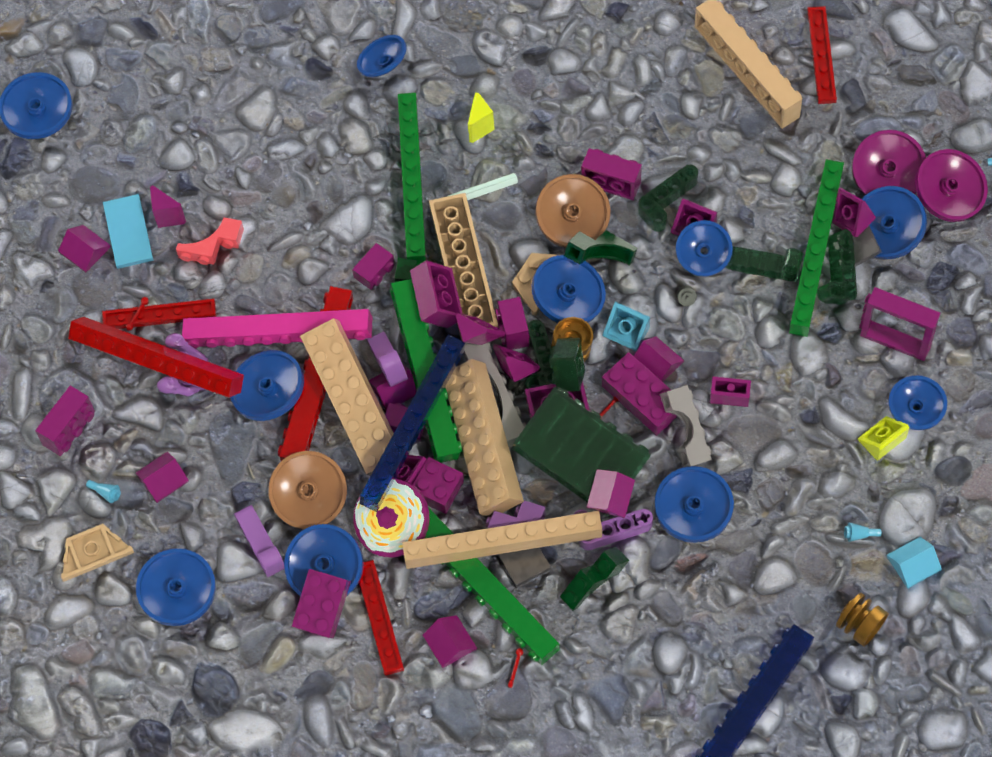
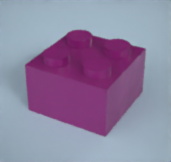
M516 297L498 301V309H495L498 328L506 332L505 336L500 337L502 345H506V348L512 350L529 347V330L521 298Z
M428 457L413 485L423 494L428 506L447 514L464 483V477L462 472Z

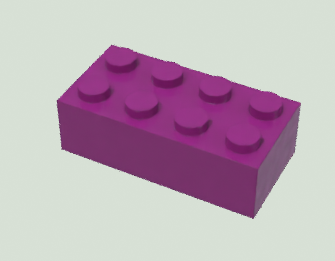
M630 352L602 376V387L613 397L615 396L627 410L656 436L678 417L675 414L666 413L660 394L671 391V389Z

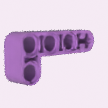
M383 331L372 336V338H368L367 342L390 387L408 380L397 351L393 349L385 332Z
M249 505L234 513L266 576L270 577L284 569L283 559L276 546L273 545L253 506Z
M581 509L574 514L587 513V511ZM641 509L626 514L625 518L616 517L601 522L602 532L609 530L612 532L610 535L602 534L601 538L578 542L584 550H593L648 532L653 525V514L647 509ZM623 524H628L630 528L622 529L620 526Z

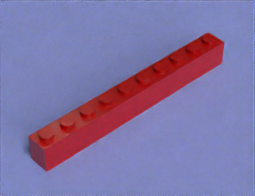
M330 286L329 292H326L324 295V309H320V311L351 310L354 299L352 290ZM310 356L304 362L303 370L305 372L302 394L296 402L294 409L289 412L288 421L290 423L288 428L284 429V443L278 449V456H280L281 461L294 453L309 451L326 395V389Z
M86 317L71 321L68 339L228 398L241 393L244 375Z

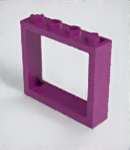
M874 287L872 294L868 293L864 302L865 305L859 328L862 329L860 336L925 362L932 346L941 313ZM874 308L926 328L923 340L872 321Z

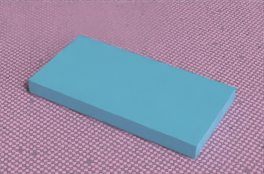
M139 194L103 202L117 269L154 261Z

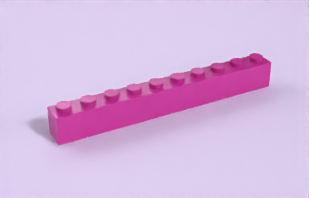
M369 309L187 318L183 319L182 336L194 348L206 346L209 348L217 346L233 347L235 345L252 346L254 344L271 345L272 343L289 344L291 342L303 343L301 335L335 318L340 321L348 339L364 340L365 338H372L373 317Z

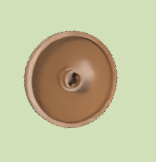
M577 174L562 175L550 181L541 191L535 209L536 220L542 233L551 242L564 248L567 247L568 241L579 231L596 240L606 230L611 212L608 197L600 185L588 177Z
M301 451L286 457L277 465L269 482V499L274 511L284 522L299 529H306L319 524H329L340 514L347 498V483L341 468L330 457L319 452Z

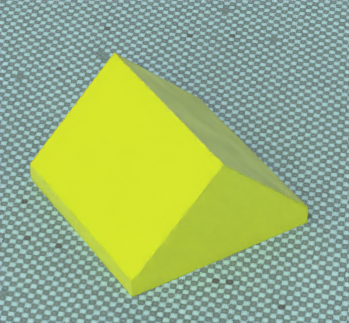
M476 92L468 121L469 142L471 143L494 130L493 111L482 96Z
M885 416L861 435L858 441L878 461L907 438L909 426L906 423Z

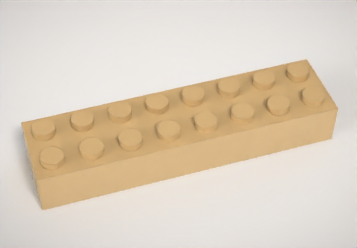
M707 0L697 6L694 27L777 124L783 129L800 118L801 94L791 87V83L780 74L778 67L772 65L768 56L758 49L756 42L747 36L744 28L738 26L734 17L725 11L723 4L717 0Z
M466 193L429 200L430 213L443 266L450 267L453 270L462 313L476 316L498 328Z
M333 318L301 335L300 337L366 474L373 475L404 459L405 455L340 321Z
M470 359L444 374L443 380L479 514L492 517L494 511L504 513L524 502L486 364Z

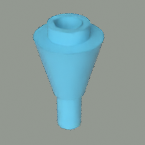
M88 480L86 483V487L95 490L109 503L117 501L121 495L119 485L96 483Z
M850 522L844 527V537L847 538L848 542L869 536L881 537L882 534L881 529H871Z

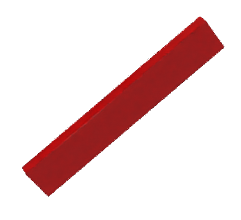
M826 6L807 7L818 104L836 103L837 97Z
M215 299L144 306L133 327L183 322V319L216 317ZM139 307L102 311L103 324L117 329H124L131 322Z
M374 560L366 561L363 565V573L359 584L386 676L404 671Z

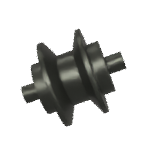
M688 285L680 287L676 294L679 303L683 306L694 304L697 298L694 289Z
M510 377L508 378V390L514 389L515 396L523 392L525 393L527 388L526 379L514 382Z

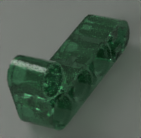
M694 165L684 166L639 199L638 214L653 231L661 232L667 226V213L664 208L697 185V167Z
M847 229L834 233L828 238L831 282L817 289V297L821 302L842 305L857 297L854 241L852 233Z
M733 246L732 256L726 268L732 271L774 279L797 281L803 253L798 249L789 248L786 250L785 255Z
M540 320L530 321L528 324L529 342L536 363L540 366V373L527 378L526 389H530V386L534 384L539 387L554 384L549 382L551 379H556V383L562 382L561 373L543 322ZM539 346L546 347L544 350L538 349ZM548 362V363H551L552 365H550V366H544L543 364Z

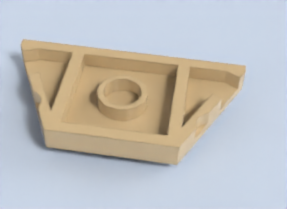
M531 253L512 281V286L521 295V299L528 305L534 316H536L540 309L537 307L532 295L531 284L533 276L545 260L557 256V254Z
M104 524L66 538V552L63 558L64 567L61 578L65 582L134 553L133 548L123 542L119 536L112 533Z

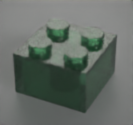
M557 339L556 345L552 348L553 355L549 358L550 368H553L554 371L552 373V383L556 384L557 392L580 391L585 374L581 339Z

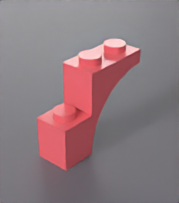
M224 217L218 229L208 238L196 243H178L176 248L178 258L187 262L196 261L203 265H215L220 245L227 249L239 248L244 231L242 221Z

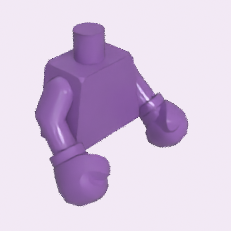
M172 333L166 337L165 345L167 347L208 361V358L189 345L181 334ZM171 376L163 377L157 382L158 390L164 394L191 396L200 392V390H205Z

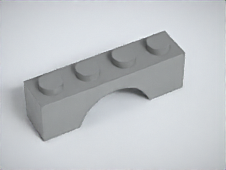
M688 385L661 393L660 396L665 412L677 415L686 427L685 442L678 449L683 468L712 460L710 447L706 444L704 438L705 431L698 419L699 412L694 407L693 394Z

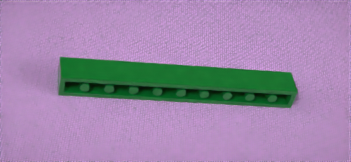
M416 93L398 94L406 256L407 259L417 260L418 266L426 261L417 97Z
M825 160L790 323V334L808 337L844 162Z
M412 279L391 283L390 294L434 459L440 463L458 460L460 452H462L461 442L456 439L457 427L451 420L453 416L452 408L450 405L447 406L446 399H448L446 388L442 387V372L437 369L438 357L436 353L433 354V338L427 332L429 324L421 321Z
M429 508V527L424 539L454 534ZM478 558L441 563L448 566V571L455 579L458 577L462 581L461 584L467 592L471 591L475 595V600L481 606L485 605L489 609L488 613L494 620L498 619L502 623L501 627L507 634L511 633L515 637V642L521 648L525 647L529 651L528 655L535 663L538 661L543 665L560 650V644Z

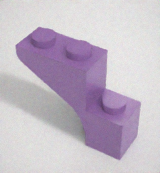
M524 500L521 506H517L514 516L494 511L492 517H488L486 527L488 529L544 520L546 514L545 507Z

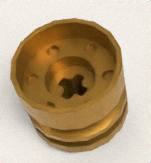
M568 317L559 321L555 326L551 344L552 355L556 361L571 367L578 366L587 360L593 341V331L590 325L577 317Z
M859 593L844 607L836 626L842 629L847 624L844 629L846 634L856 629L853 639L865 647L880 630L889 613L879 605L870 611L869 607L872 600L867 599L863 603L865 595Z

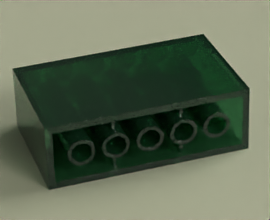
M554 387L515 440L512 450L587 503L597 469L619 472L635 480L651 456L648 453L649 450L641 444L638 446L633 443V438L628 434H621L616 431L617 427L611 422L605 423L600 419L601 416L597 412L585 409V404L580 400H573L568 397L569 393L563 388L559 387L557 389ZM601 512V513L604 514L606 517H608V516L610 515V514Z

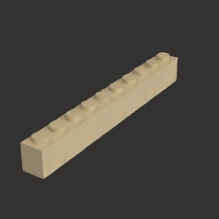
M599 511L407 541L402 542L406 569L601 538L602 524Z

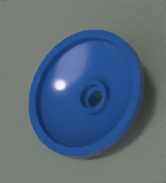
M387 35L373 41L359 55L357 60L358 70L367 77H379L391 72L402 62L407 50L406 42L398 35Z
M702 220L689 224L682 230L676 242V255L679 263L686 271L696 276L707 277L721 272L728 265L732 256L733 246L728 232L721 225L712 221ZM706 248L708 252L702 254L700 250Z
M915 375L903 378L893 386L889 395L888 405L891 415L896 421L908 424L909 429L926 430L936 426L945 416L947 397L937 382L925 376ZM917 406L919 410H914L913 407Z

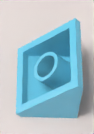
M615 302L602 336L637 351L650 329V317Z
M922 537L886 555L907 589L942 570L934 546Z

